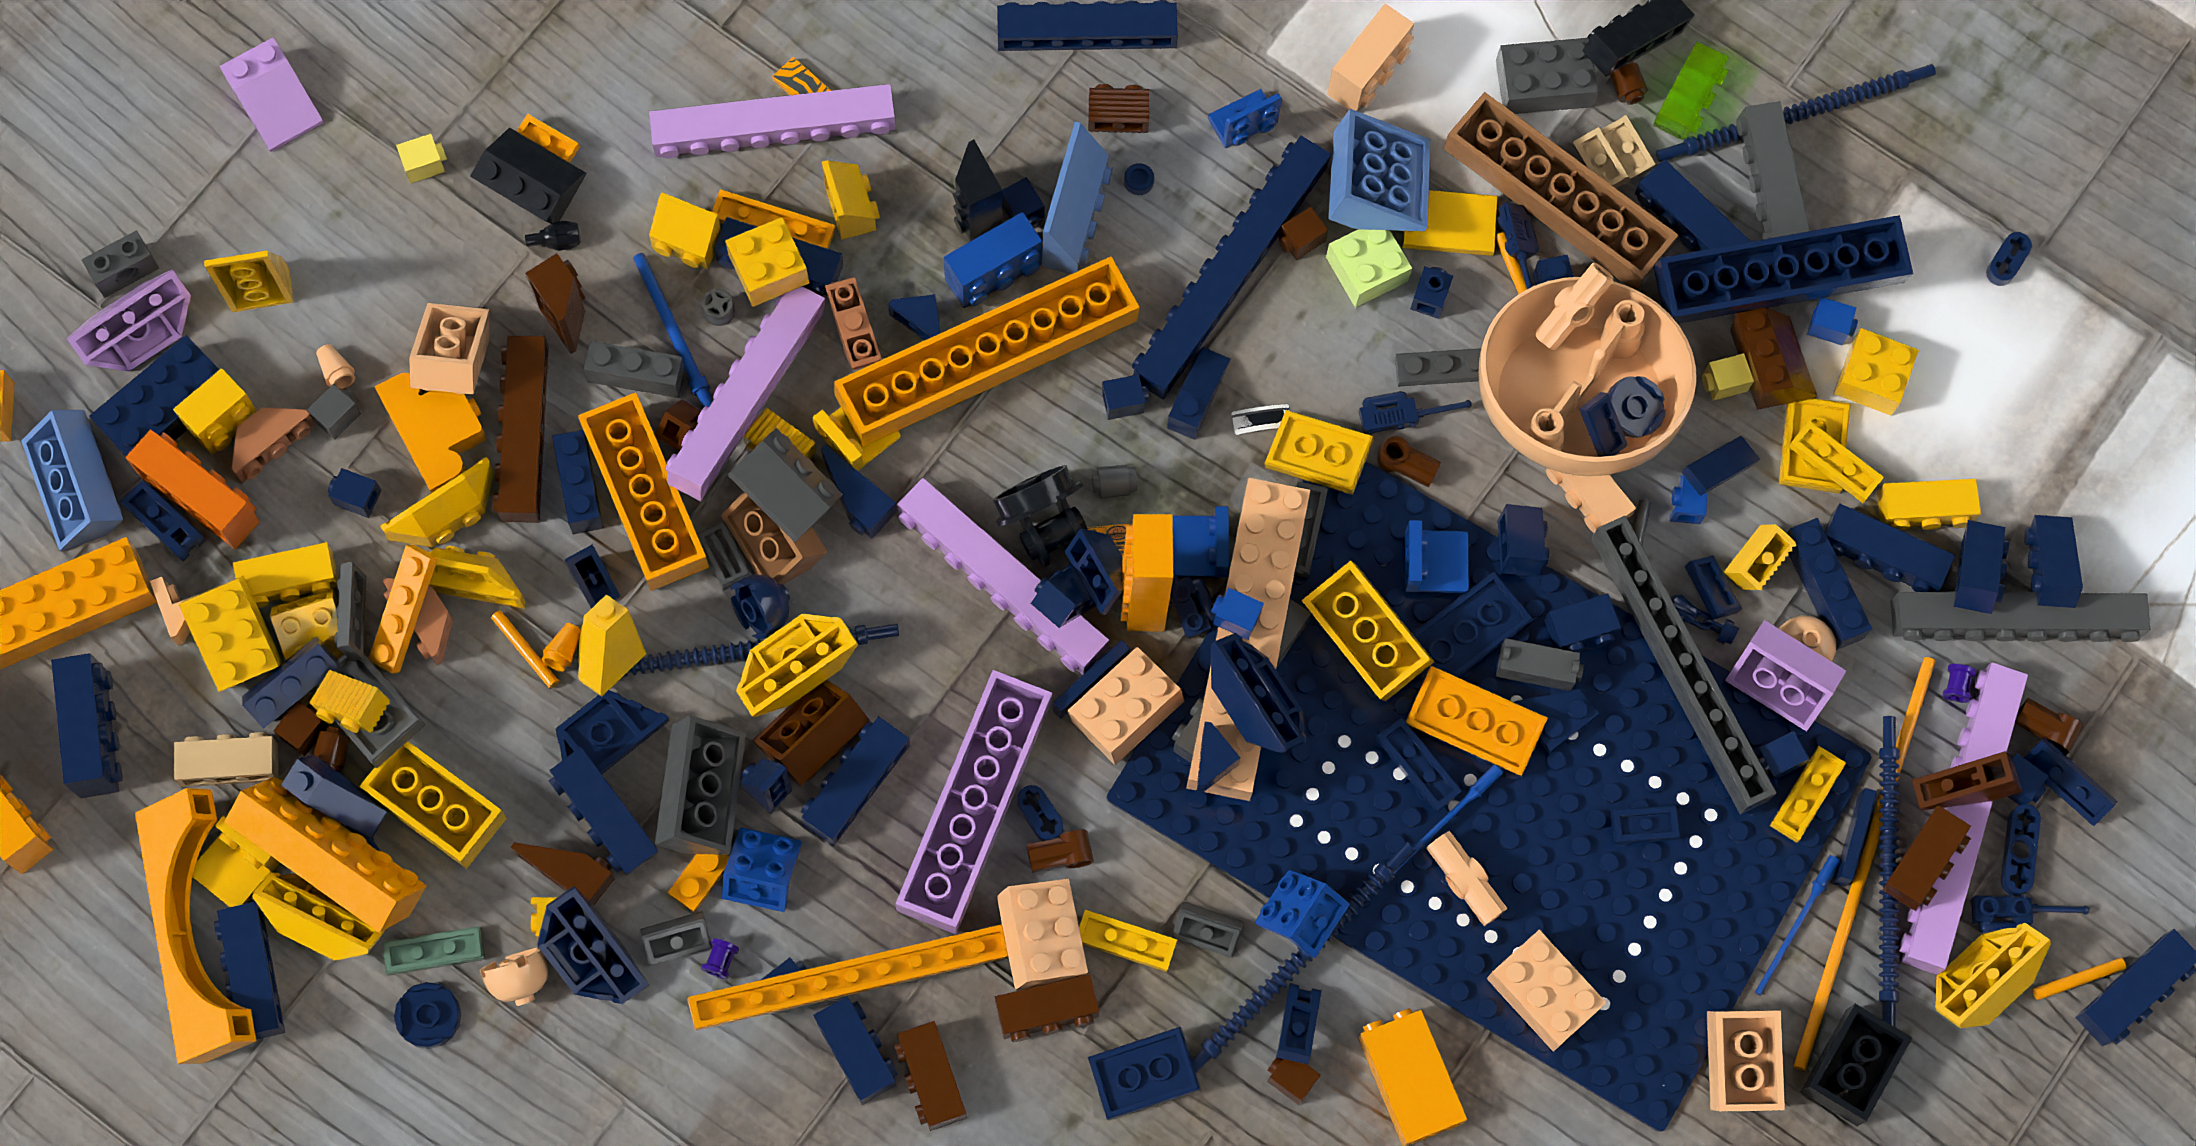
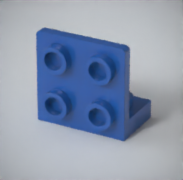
M1259 89L1210 113L1208 120L1225 148L1233 144L1239 146L1248 141L1250 136L1258 132L1266 133L1276 126L1282 98L1279 93L1266 98L1262 89Z
M1216 506L1214 516H1173V571L1178 577H1227L1229 570L1228 506Z
M1409 520L1405 531V591L1466 593L1469 589L1468 533L1462 531L1422 530V521Z
M739 828L724 870L722 899L785 912L790 879L801 849V841Z
M1289 870L1279 881L1278 887L1269 901L1262 907L1255 923L1261 928L1288 938L1304 953L1316 958L1350 904L1326 883Z

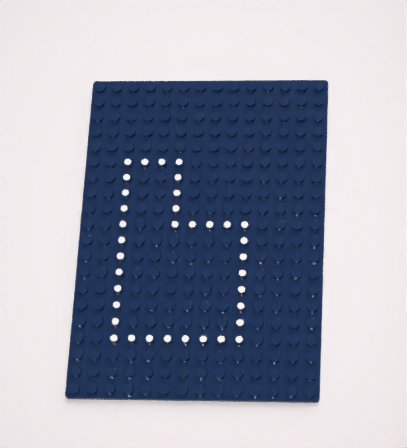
M1366 461L1353 495L1326 487L1328 491L1308 578L1294 575L1290 599L1309 611L1301 600L1349 561H1352L1360 568L1411 633L1465 593L1405 591V531L1409 520L1422 521V530L1462 531L1468 533V591L1495 571L1534 618L1530 625L1512 637L1511 640L1554 648L1544 621L1548 612L1597 597L1598 595L1547 565H1543L1537 577L1501 573L1498 537ZM1303 480V483L1326 487L1310 481ZM1612 604L1621 629L1617 636L1614 637L1615 640L1609 644L1597 646L1596 643L1585 646V650L1580 652L1579 658L1580 664L1584 665L1580 683L1575 682L1571 691L1580 689L1600 713L1598 717L1550 754L1537 741L1522 776L1498 766L1503 774L1481 794L1482 797H1477L1468 802L1394 874L1395 877L1390 883L1384 882L1382 884L1384 888L1376 890L1377 896H1370V903H1363L1364 909H1357V916L1351 915V922L1346 921L1344 929L1338 928V935L1333 934L1332 937L1655 1131L1662 1132L1667 1128L1708 1054L1707 1011H1732L1872 757L1867 750L1815 720L1806 732L1726 682L1725 680L1730 671L1702 656L1757 758L1763 756L1760 747L1795 731L1810 758L1816 748L1820 746L1846 762L1797 843L1769 825L1806 765L1778 779L1772 773L1768 774L1767 777L1776 794L1767 803L1740 815L1634 617ZM1311 613L1306 627L1276 668V671L1303 710L1306 741L1283 753L1261 747L1250 801L1206 792L1197 793L1196 790L1187 789L1191 763L1173 752L1176 742L1172 739L1173 735L1182 723L1186 726L1193 717L1190 711L1199 698L1204 700L1211 666V644L1216 641L1218 626L1216 625L1211 627L1212 629L1209 630L1176 683L1181 688L1184 702L1138 744L1108 792L1107 801L1269 899L1278 887L1279 881L1291 870L1326 883L1343 899L1349 901V894L1355 895V888H1362V881H1369L1368 875H1374V869L1380 863L1385 864L1406 842L1414 847L1466 796L1470 789L1469 786L1482 777L1494 763L1409 726L1462 790L1458 797L1435 813L1376 740V737L1401 717L1406 722L1424 682L1423 679L1418 675L1387 701L1380 700ZM1501 646L1459 677L1511 702L1566 692V690L1496 677ZM1676 806L1680 833L1678 840L1614 844L1611 821L1612 810ZM1448 831L1454 835L1470 858H1474L1482 866L1488 876V883L1508 908L1486 926L1480 922L1464 899H1460L1452 891L1446 881V874L1426 849L1428 845ZM1538 930L1548 938L1607 1002L1554 1052L1487 980L1492 971Z

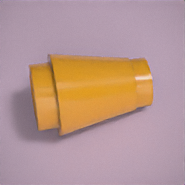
M565 623L564 627L543 649V663L551 669L563 672L566 667H570L580 639L581 629L572 623Z

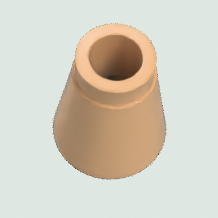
M331 344L323 345L317 350L316 355L326 384L329 387L334 384L340 390L350 387L355 381L354 368Z

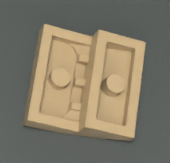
M1627 115L1602 129L1597 127L1573 141L1587 168L1614 188L1624 185L1656 168L1654 160Z

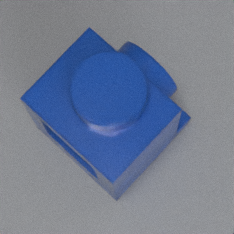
M1684 475L1680 476L1678 487H1674L1672 491V505L1675 508L1670 514L1669 521L1701 524L1706 516L1707 493L1700 496Z

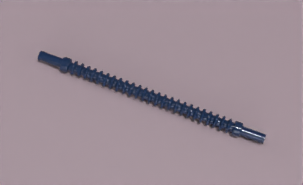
M1933 64L1908 72L1900 70L1894 72L1893 76L1887 74L1885 79L1883 77H1879L1877 81L1872 79L1870 84L1865 81L1862 83V86L1856 84L1854 89L1849 86L1846 91L1840 89L1838 94L1835 91L1830 96L1824 94L1823 99L1818 96L1815 98V101L1809 99L1807 104L1802 101L1799 106L1793 104L1791 109L1786 106L1783 110L1785 124L1786 122L1792 124L1794 119L1799 122L1802 117L1808 119L1809 115L1815 117L1817 112L1819 114H1824L1825 110L1831 112L1833 107L1835 109H1840L1841 105L1847 107L1849 102L1851 104H1855L1856 100L1862 102L1864 97L1868 100L1872 98V95L1878 97L1880 92L1885 95L1888 90L1894 92L1896 88L1898 90L1907 88L1909 83L1934 76L1936 74ZM1730 124L1728 129L1723 126L1720 131L1714 129L1712 134L1707 131L1705 136L1702 134H1698L1697 138L1691 136L1685 138L1683 143L1657 150L1656 156L1659 162L1684 154L1692 156L1698 154L1699 150L1705 152L1707 147L1713 149L1715 144L1720 147L1723 142L1729 144L1731 139L1736 142L1738 137L1743 139V135L1740 136L1738 134L1737 126Z
M898 624L866 628L865 625H857L854 630L848 627L858 645L867 644L868 640L899 636ZM757 639L756 643L748 640L746 645H743L740 641L737 646L730 643L729 647L721 644L720 648L712 645L711 649H707L704 646L701 651H698L695 647L693 652L685 649L684 653L676 650L675 654H671L670 651H667L665 656H662L660 652L656 657L649 654L648 658L643 657L623 677H627L628 673L631 672L635 676L637 671L645 674L646 670L654 673L655 669H659L660 672H663L666 667L671 671L674 666H677L678 669H681L682 665L690 668L691 664L699 667L700 663L708 666L710 661H713L715 665L719 660H722L723 663H726L727 659L735 662L736 658L744 661L750 650L761 643V640Z
M1883 716V748L1879 749V759L1883 760V763L1879 765L1883 769V772L1879 774L1883 778V781L1879 783L1883 787V790L1879 792L1883 796V799L1879 801L1883 805V808L1879 810L1883 814V817L1879 819L1883 823V826L1879 828L1883 832V835L1879 837L1883 841V844L1879 846L1883 850V853L1879 855L1883 859V862L1879 864L1883 868V872L1879 873V876L1883 877V881H1880L1879 885L1883 886V888L1899 865L1895 862L1899 858V855L1895 852L1899 849V846L1895 843L1899 840V837L1895 834L1899 831V827L1895 825L1899 822V818L1895 816L1899 813V809L1895 807L1899 804V800L1895 798L1899 795V791L1895 789L1899 786V782L1895 780L1899 777V773L1895 770L1899 768L1896 760L1900 758V750L1896 748L1895 716ZM1880 890L1879 894L1883 895V899H1880L1879 903L1883 904V908H1880L1879 912L1883 913V917L1879 918V921L1883 922V926L1879 927V930L1883 932V935L1879 937V940L1883 941V945H1880L1879 949L1883 950V954H1880L1879 958L1883 959V963H1880L1879 967L1883 968V972L1879 973V976L1883 978V981L1879 982V986H1882V990L1879 991V1001L1882 1002V1020L1896 1027V1003L1899 1002V992L1896 991V987L1899 986V983L1895 979L1899 977V974L1895 972V969L1899 968V964H1896L1895 960L1899 959V955L1895 951L1899 949V946L1895 942L1899 940V937L1895 933L1899 931V928L1895 924L1899 922V919L1895 915L1899 913V909L1895 905L1899 904V901Z
M1406 842L1385 864L1380 863L1374 869V875H1368L1369 881H1362V888H1355V895L1349 894L1350 900L1347 902L1350 905L1327 941H1332L1331 936L1333 934H1339L1338 928H1345L1344 923L1346 921L1351 922V915H1358V908L1364 909V902H1371V895L1377 896L1376 890L1378 888L1382 890L1384 882L1388 884L1394 879V872L1416 851L1412 845ZM1297 947L1298 952L1296 954L1292 952V958L1284 960L1285 966H1278L1279 972H1272V979H1265L1266 985H1259L1258 989L1260 991L1258 993L1252 992L1253 998L1251 1000L1245 999L1247 1004L1245 1006L1240 1005V1011L1238 1013L1233 1012V1018L1231 1020L1227 1018V1024L1225 1026L1220 1025V1031L1218 1033L1213 1032L1214 1037L1212 1039L1207 1038L1201 1044L1202 1049L1192 1058L1196 1073L1211 1058L1216 1059L1222 1053L1221 1048L1223 1046L1228 1047L1227 1041L1229 1039L1233 1041L1235 1033L1241 1034L1240 1028L1242 1026L1247 1027L1248 1024L1246 1022L1248 1020L1253 1021V1015L1255 1013L1260 1014V1008L1262 1006L1266 1008V1002L1274 1000L1273 994H1280V987L1286 988V981H1293L1292 975L1294 973L1299 975L1300 971L1298 969L1300 967L1306 968L1305 962L1307 960L1312 961L1313 958Z

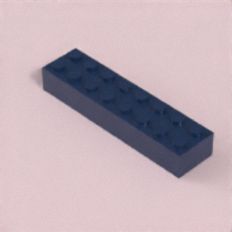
M1900 215L1663 257L1653 267L1662 308L1673 317L1677 324L1736 314L1764 307L1769 308L1902 284L1914 274Z

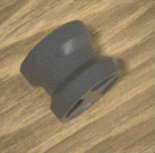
M713 289L703 297V310L705 318L709 323L723 326L731 322L735 310L732 297L727 291Z

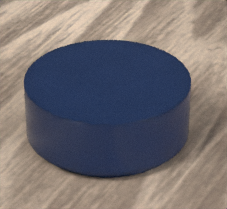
M1142 163L1129 166L1124 175L1126 189L1134 195L1148 193L1154 185L1153 170Z

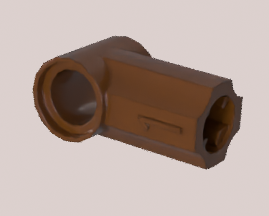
M1398 436L1386 439L1377 455V462L1384 471L1398 472L1428 488L1441 464L1440 461L1410 447L1406 440ZM1387 450H1395L1400 455V458H1391L1387 454Z
M2030 698L2024 701L2018 710L2015 724L2040 738L2045 737L2064 755L2069 754L2083 728L2082 723L2076 718L2065 713L2056 714Z
M1084 829L1063 833L1056 839L1027 844L1032 873L1064 866L1069 869L1079 868L1094 862L1088 831Z

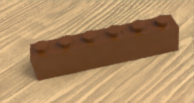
M508 336L507 346H502L501 360L502 365H506V373L500 376V393L504 394V405H499L498 421L503 423L502 434H497L496 448L497 452L501 453V461L495 464V482H499V493H494L493 510L498 512L502 522L540 523L549 346L545 336Z

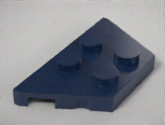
M608 690L602 697L597 695L555 728L560 745L561 758L564 760L581 747L599 772L604 774L670 720L662 712L653 711L644 707L641 703L627 700L619 694Z

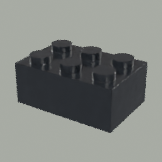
M1855 1003L1844 1012L1800 1092L1858 1127L1867 1122L1909 1046L1912 1037Z

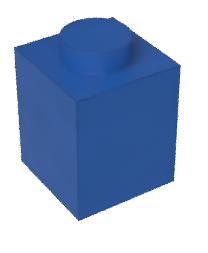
M1820 298L1814 307L1807 335L1842 346L1847 337H1853L1858 324V320L1854 319L1856 307L1827 298Z
M1228 587L1224 597L1218 595L1211 610L1212 613L1216 614L1213 625L1231 633H1237L1239 636L1249 640L1262 612L1264 603Z

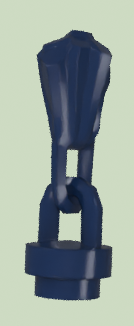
M1673 595L1670 598L1683 622L1694 625L1702 630L1711 629L1718 633L1717 642L1723 645L1725 642L1730 645L1732 644L1739 630L1738 627L1734 626L1735 622L1726 619L1722 625L1714 621L1710 614L1692 605L1683 595ZM1698 615L1706 618L1703 624L1696 621Z

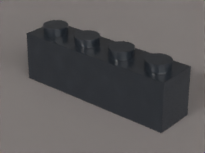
M1648 0L1643 6L1640 4L1635 5L1623 17L1617 15L1604 28L1601 25L1596 27L1588 35L1589 42L1582 51L1606 77L1681 34L1695 14L1682 0Z

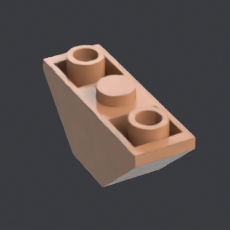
M855 277L825 285L835 325L852 370L863 368L882 360Z
M261 407L237 426L231 469L241 483L247 479L255 478L272 459L276 460L284 455L287 447L294 441L301 440L309 435L312 427L316 425L307 410Z
M392 578L383 580L388 590L383 593L387 601L395 580ZM428 586L413 632L421 640L416 643V646L425 660L432 657L436 665H439L443 662L453 619L432 586Z

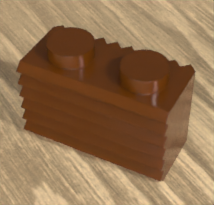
M1099 84L1095 88H1089L1088 131L1148 133L1150 90L1143 89L1140 85H1128L1125 89L1113 88L1109 84Z

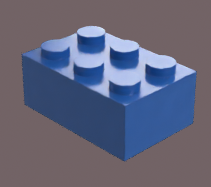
M1022 212L944 256L945 281L963 308L969 305L977 306L985 301L990 293L996 290L1003 291L1013 284V280L1022 275L1030 276L1039 269L1042 264V240Z

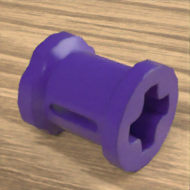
M1950 664L1947 669L1950 673L1947 689L1943 691L1942 696L1950 701L1968 703L1971 700V695L1969 694L1971 680L1976 676V669L1963 664Z
M713 938L711 942L713 948L707 963L702 964L701 970L717 978L727 980L730 975L727 972L734 954H738L739 947L727 941Z

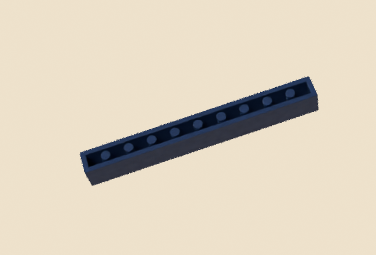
M1300 135L1295 144L1290 142L1281 156L1284 158L1279 166L1273 165L1265 178L1267 183L1262 190L1260 188L1255 190L1249 200V204H1251L1246 213L1241 211L1232 225L1234 230L1229 236L1225 234L1216 246L1217 254L1213 259H1206L1199 271L1201 274L1200 278L1196 283L1191 281L1182 295L1185 299L1179 307L1174 305L1165 319L1168 323L1163 330L1158 328L1149 341L1151 346L1146 354L1141 352L1133 362V375L1139 374L1141 384H1146L1148 391L1159 398L1165 399L1279 237L1281 225L1292 219L1328 168L1331 153Z

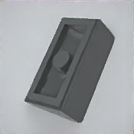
M1183 902L1171 938L1232 958L1244 922Z
M702 911L640 929L649 966L713 948Z

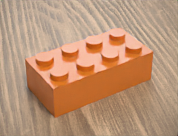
M150 429L125 457L140 478L236 550L260 523V520L254 513L257 508L249 502L250 498L237 487L232 490L225 484L226 480L213 469H210L208 472L195 455L189 451L185 453L177 447L178 444L166 433L163 432L159 436Z

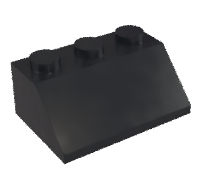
M509 127L484 150L470 177L545 222L552 224L561 220L587 173Z
M973 139L968 142L955 179L956 192L953 193V198L956 202L953 205L956 214L954 222L961 234L966 233L970 241L1003 223L1002 188Z

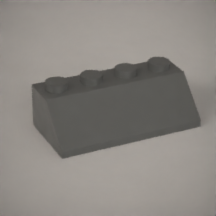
M692 715L672 724L655 839L656 846L683 854H730L746 737L745 732Z

